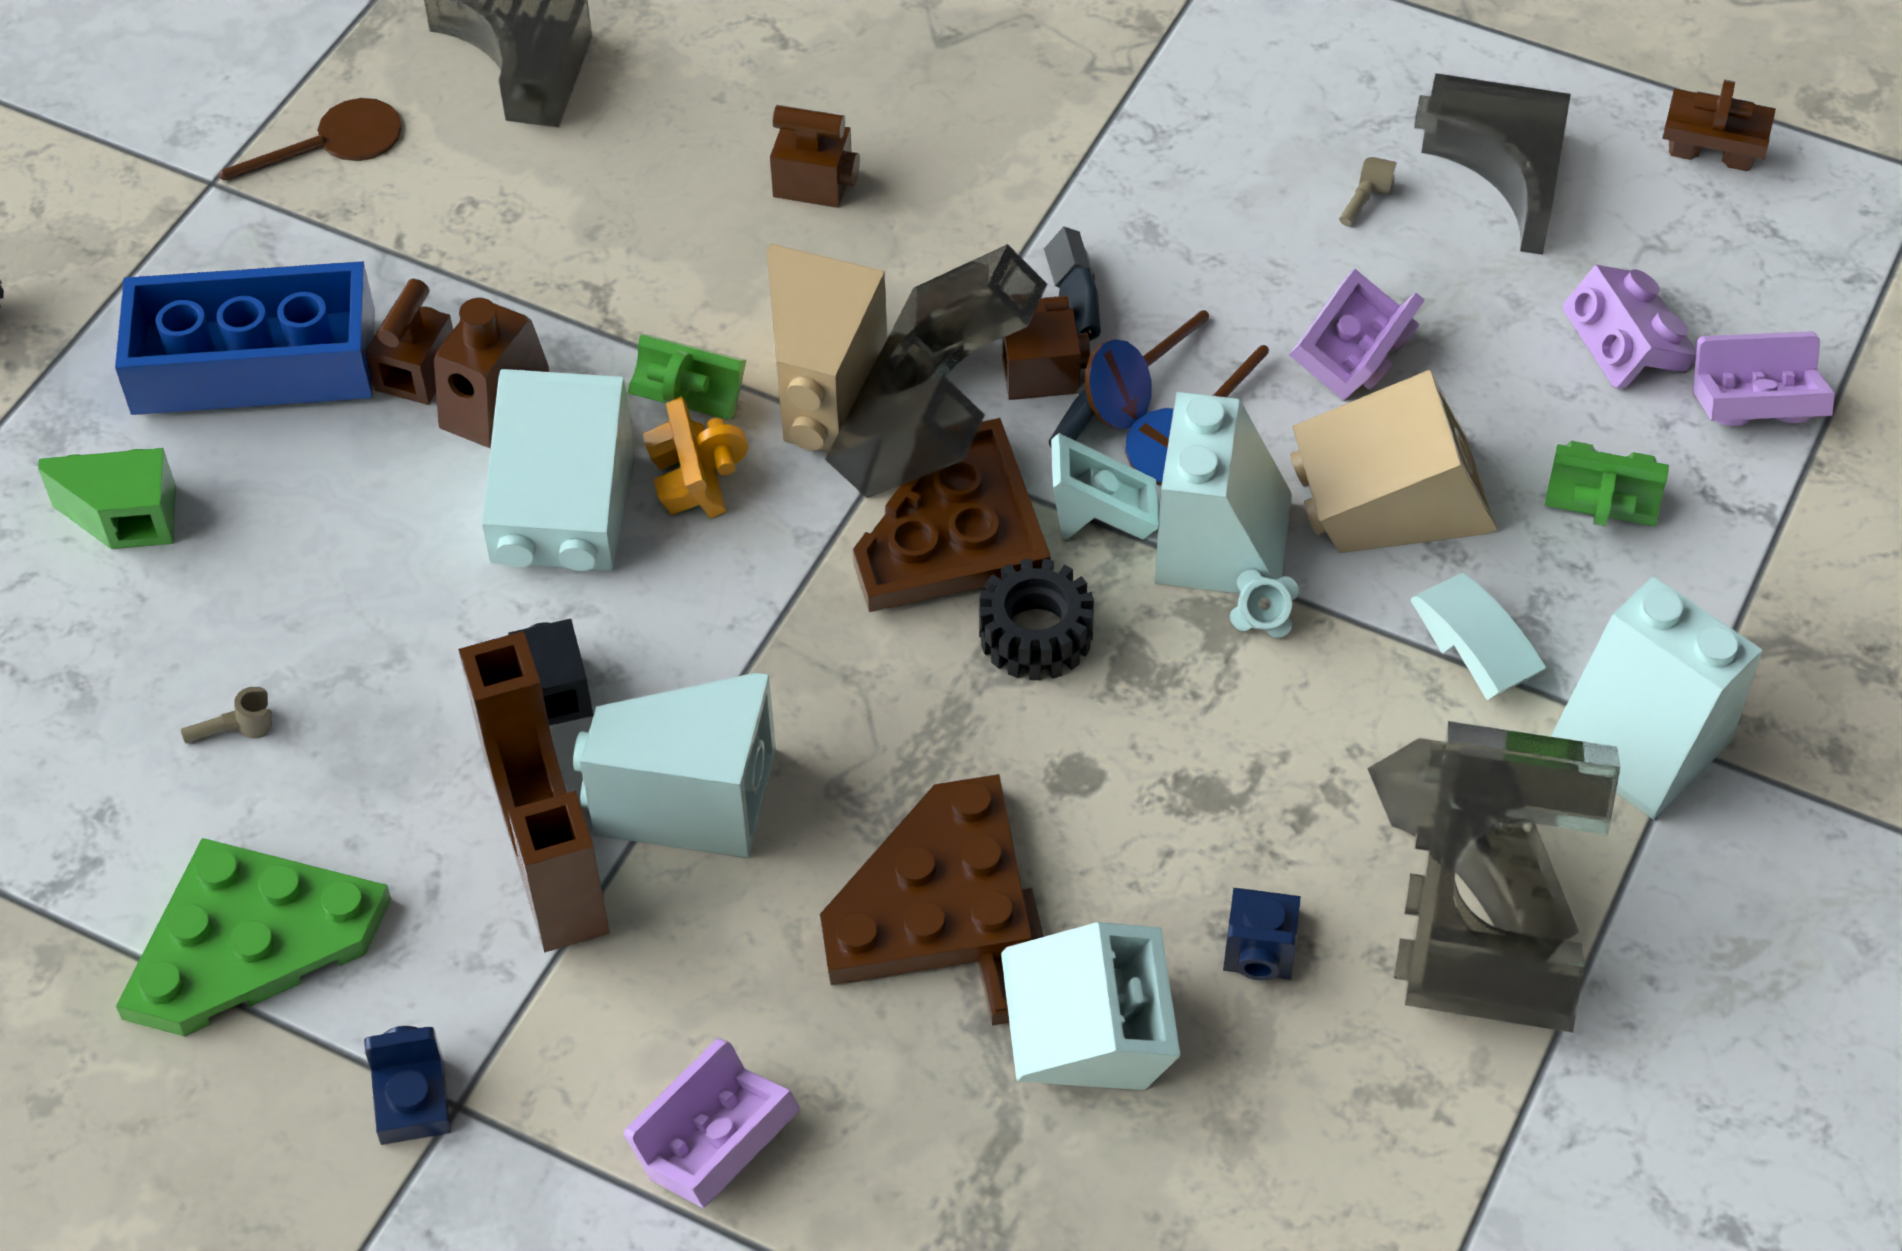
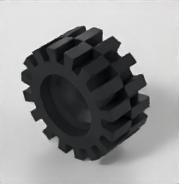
M1032 559L1021 560V571L1016 572L1010 563L1001 568V579L993 574L986 581V591L982 590L979 598V638L981 637V647L984 654L991 653V663L1000 669L1008 662V675L1019 678L1022 668L1028 669L1029 680L1040 681L1041 670L1048 669L1051 679L1062 676V663L1071 671L1080 665V655L1087 656L1091 640H1093L1094 599L1092 592L1087 593L1088 583L1084 578L1080 576L1073 581L1074 569L1065 564L1059 573L1054 572V561L1043 559L1042 569H1033ZM1042 609L1057 615L1060 618V622L1047 629L1032 630L1017 625L1012 621V617L1025 610Z

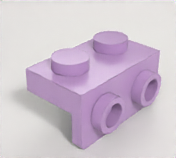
M1596 264L1564 302L1563 311L1612 386L1622 389L1627 388L1645 366L1686 373L1696 361L1697 350L1686 336L1688 334L1686 325L1669 311L1659 296L1660 288L1655 280L1638 269L1629 271Z
M1354 268L1342 280L1289 356L1343 401L1361 385L1371 390L1392 365V362L1385 357L1390 349L1393 348L1395 351H1398L1418 328L1419 323L1413 319V316L1425 299L1415 292L1403 304L1398 305Z
M1813 331L1702 336L1697 341L1693 393L1711 421H1717L1729 426L1746 425L1751 419L1776 418L1787 423H1803L1815 416H1832L1835 396L1833 390L1817 370L1820 338Z
M717 1038L625 1129L624 1137L651 1181L704 1209L801 1109L789 1089L745 1069L732 1044Z

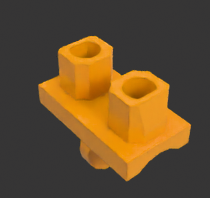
M682 396L665 403L669 421L643 433L646 449L651 460L659 470L680 462L679 468L654 479L659 500L671 515L697 505L702 507L710 519L727 512L718 473L723 476L732 474L736 469L735 464L741 461L747 454L748 443L744 431L737 426L724 424L721 418L709 420L706 424V429L702 423L690 419L687 403Z

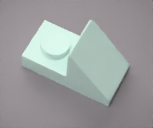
M1060 433L1051 439L1053 491L1062 539H1069L1093 518L1106 522L1142 540L1158 529L1159 520L1155 478Z

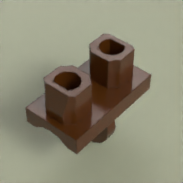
M1726 79L1723 81L1720 95L1700 91L1696 93L1674 88L1662 139L1669 140V153L1673 157L1691 160L1699 157L1701 147L1724 151L1722 162L1728 168L1748 171L1752 168L1757 158L1765 160L1776 108L1732 98L1736 81Z

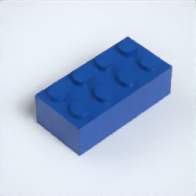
M364 261L125 277L123 279L115 370L130 414L139 415L372 398V378L365 351L374 337L375 307Z

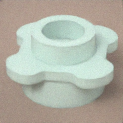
M1253 569L1242 572L1236 582L1240 590L1238 605L1230 612L1232 625L1239 631H1247L1250 628L1266 630L1273 638L1286 636L1292 628V622L1289 618L1292 600L1297 598L1299 594V588L1295 580L1288 576H1283L1278 580L1265 578L1257 570ZM1261 598L1269 599L1270 607L1267 610L1259 608L1258 602Z

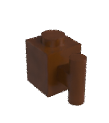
M776 105L772 123L773 127L779 128L780 131L770 154L773 197L839 208L846 186H855L860 167L859 153L852 152L851 128L845 127V115Z
M413 278L408 280L365 353L375 391L429 405L436 394L434 358L439 347L453 331L450 314L439 312L431 307L422 306L430 290L423 281Z
M1068 296L997 302L998 325H1001V356L1008 399L1078 394L1076 391L1080 387V369H1086L1090 357V345L1087 332L1077 333L1073 309L1069 308Z

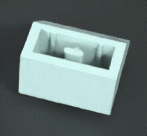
M1096 922L1009 946L1001 953L1017 1082L1146 1090L1180 1057L1165 949L1160 927Z

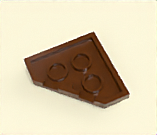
M1001 418L941 430L929 446V456L915 474L912 472L908 474L885 505V515L871 534L865 532L853 548L854 567L869 613L986 587V581L993 574L1001 579V568L1010 563L1015 571L1018 572L1021 571V560L1032 559L1033 569H1042L1043 559L1051 560L1049 549Z
M1000 774L934 784L820 913L830 985L979 962V956L985 953H992L993 958L998 959L1002 958L1001 953L1006 947L1032 940Z

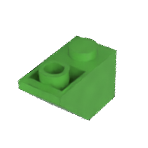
M164 448L132 449L86 455L72 454L38 460V470L52 506L110 549L173 544L176 484Z

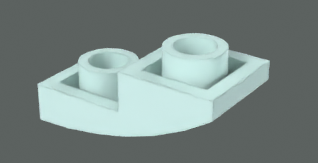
M1464 572L1416 594L1410 599L1441 653L1444 654L1454 648L1457 649L1487 701L1535 677L1546 669L1545 664L1532 644L1508 613L1487 591Z

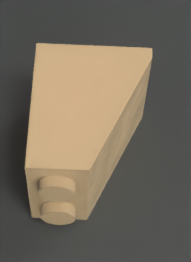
M770 244L767 250L783 441L796 444L807 450H820L840 456L888 353L885 271Z
M1431 370L1292 426L1299 450L1290 454L1291 461L1302 486H1309L1312 498L1304 501L1308 519L1317 535L1325 532L1328 534L1339 553L1485 535L1497 530L1467 435Z

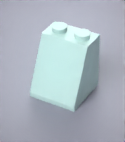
M509 369L500 370L482 521L490 563H501L513 567H525L528 565L560 567L574 571H613L635 460L624 377Z
M1176 392L1161 487L1155 571L1156 584L1240 594L1236 582L1239 575L1246 570H1257L1262 577L1275 580L1282 577L1292 493L1240 399Z
M1652 576L1612 614L1550 737L1548 745L1654 820L1732 742L1763 650L1661 580Z
M752 673L596 706L589 732L580 731L573 755L574 770L582 772L583 776L580 794L581 807L589 809L593 834L595 836L749 858L776 753L769 675Z

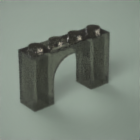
M1006 244L914 287L825 460L866 498L963 461L985 414L946 375L975 350L1028 327L1048 284L1009 244Z
M1448 721L1444 743L1431 741L1425 783L1437 785L1434 810L1420 808L1414 849L1427 851L1423 875L1413 873L1409 875L1404 914L1416 916L1413 939L1399 938L1394 969V979L1406 981V1006L1573 1033L1585 969L1582 943L1506 931L1488 924L1479 918L1462 899L1455 882V873L1463 855L1476 840L1491 830L1509 824L1533 823L1608 835L1620 773L1619 755L1616 746Z

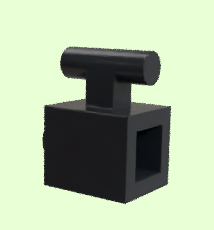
M571 618L552 623L541 622L525 629L508 632V635L521 631L525 633L541 682L549 726L594 716L587 677Z

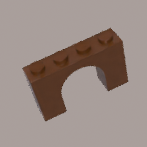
M524 631L459 648L458 651L480 744L544 953L610 934L594 846L576 790L567 793L551 736L541 682Z

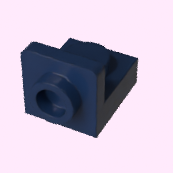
M1233 887L1223 971L1240 973L1253 980L1263 981L1273 978L1291 980L1297 943L1301 896Z
M398 1026L387 1030L383 1034L366 1037L364 1039L365 1054L371 1069L376 1133L380 1144L384 1145L451 1133L444 1060L435 1029L433 1027Z

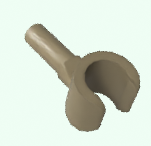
M1376 157L1365 159L1359 186L1339 218L1343 225L1350 227L1369 200L1371 192L1391 194L1395 180V161Z
M261 687L245 688L235 697L234 711L181 728L185 744L225 731L228 733L238 730L240 734L248 738H260L266 735L272 725V711L266 709L268 706L267 691Z

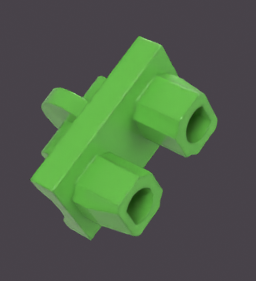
M641 334L638 342L637 364L629 384L628 394L662 403H667L682 396L689 410L727 420L734 419L747 360L648 334Z
M1576 441L1569 442L1567 446L1557 444L1544 506L1594 515L1593 525L1606 527L1608 518L1656 527L1669 465L1657 463L1655 456L1632 452L1629 456L1625 457L1598 452L1593 444Z

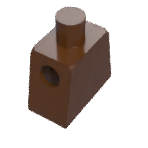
M478 297L467 300L462 304L459 310L460 322L436 352L434 368L437 413L440 429L491 449L500 370L549 372V365L531 319L524 314L497 305L489 299Z

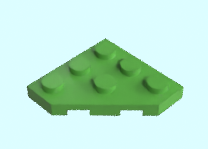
M202 838L116 1004L117 1011L124 1021L185 1037L211 1025L208 1018L244 1001H247L251 1007L302 984L300 976L335 960L342 966L366 955L391 901L388 885Z

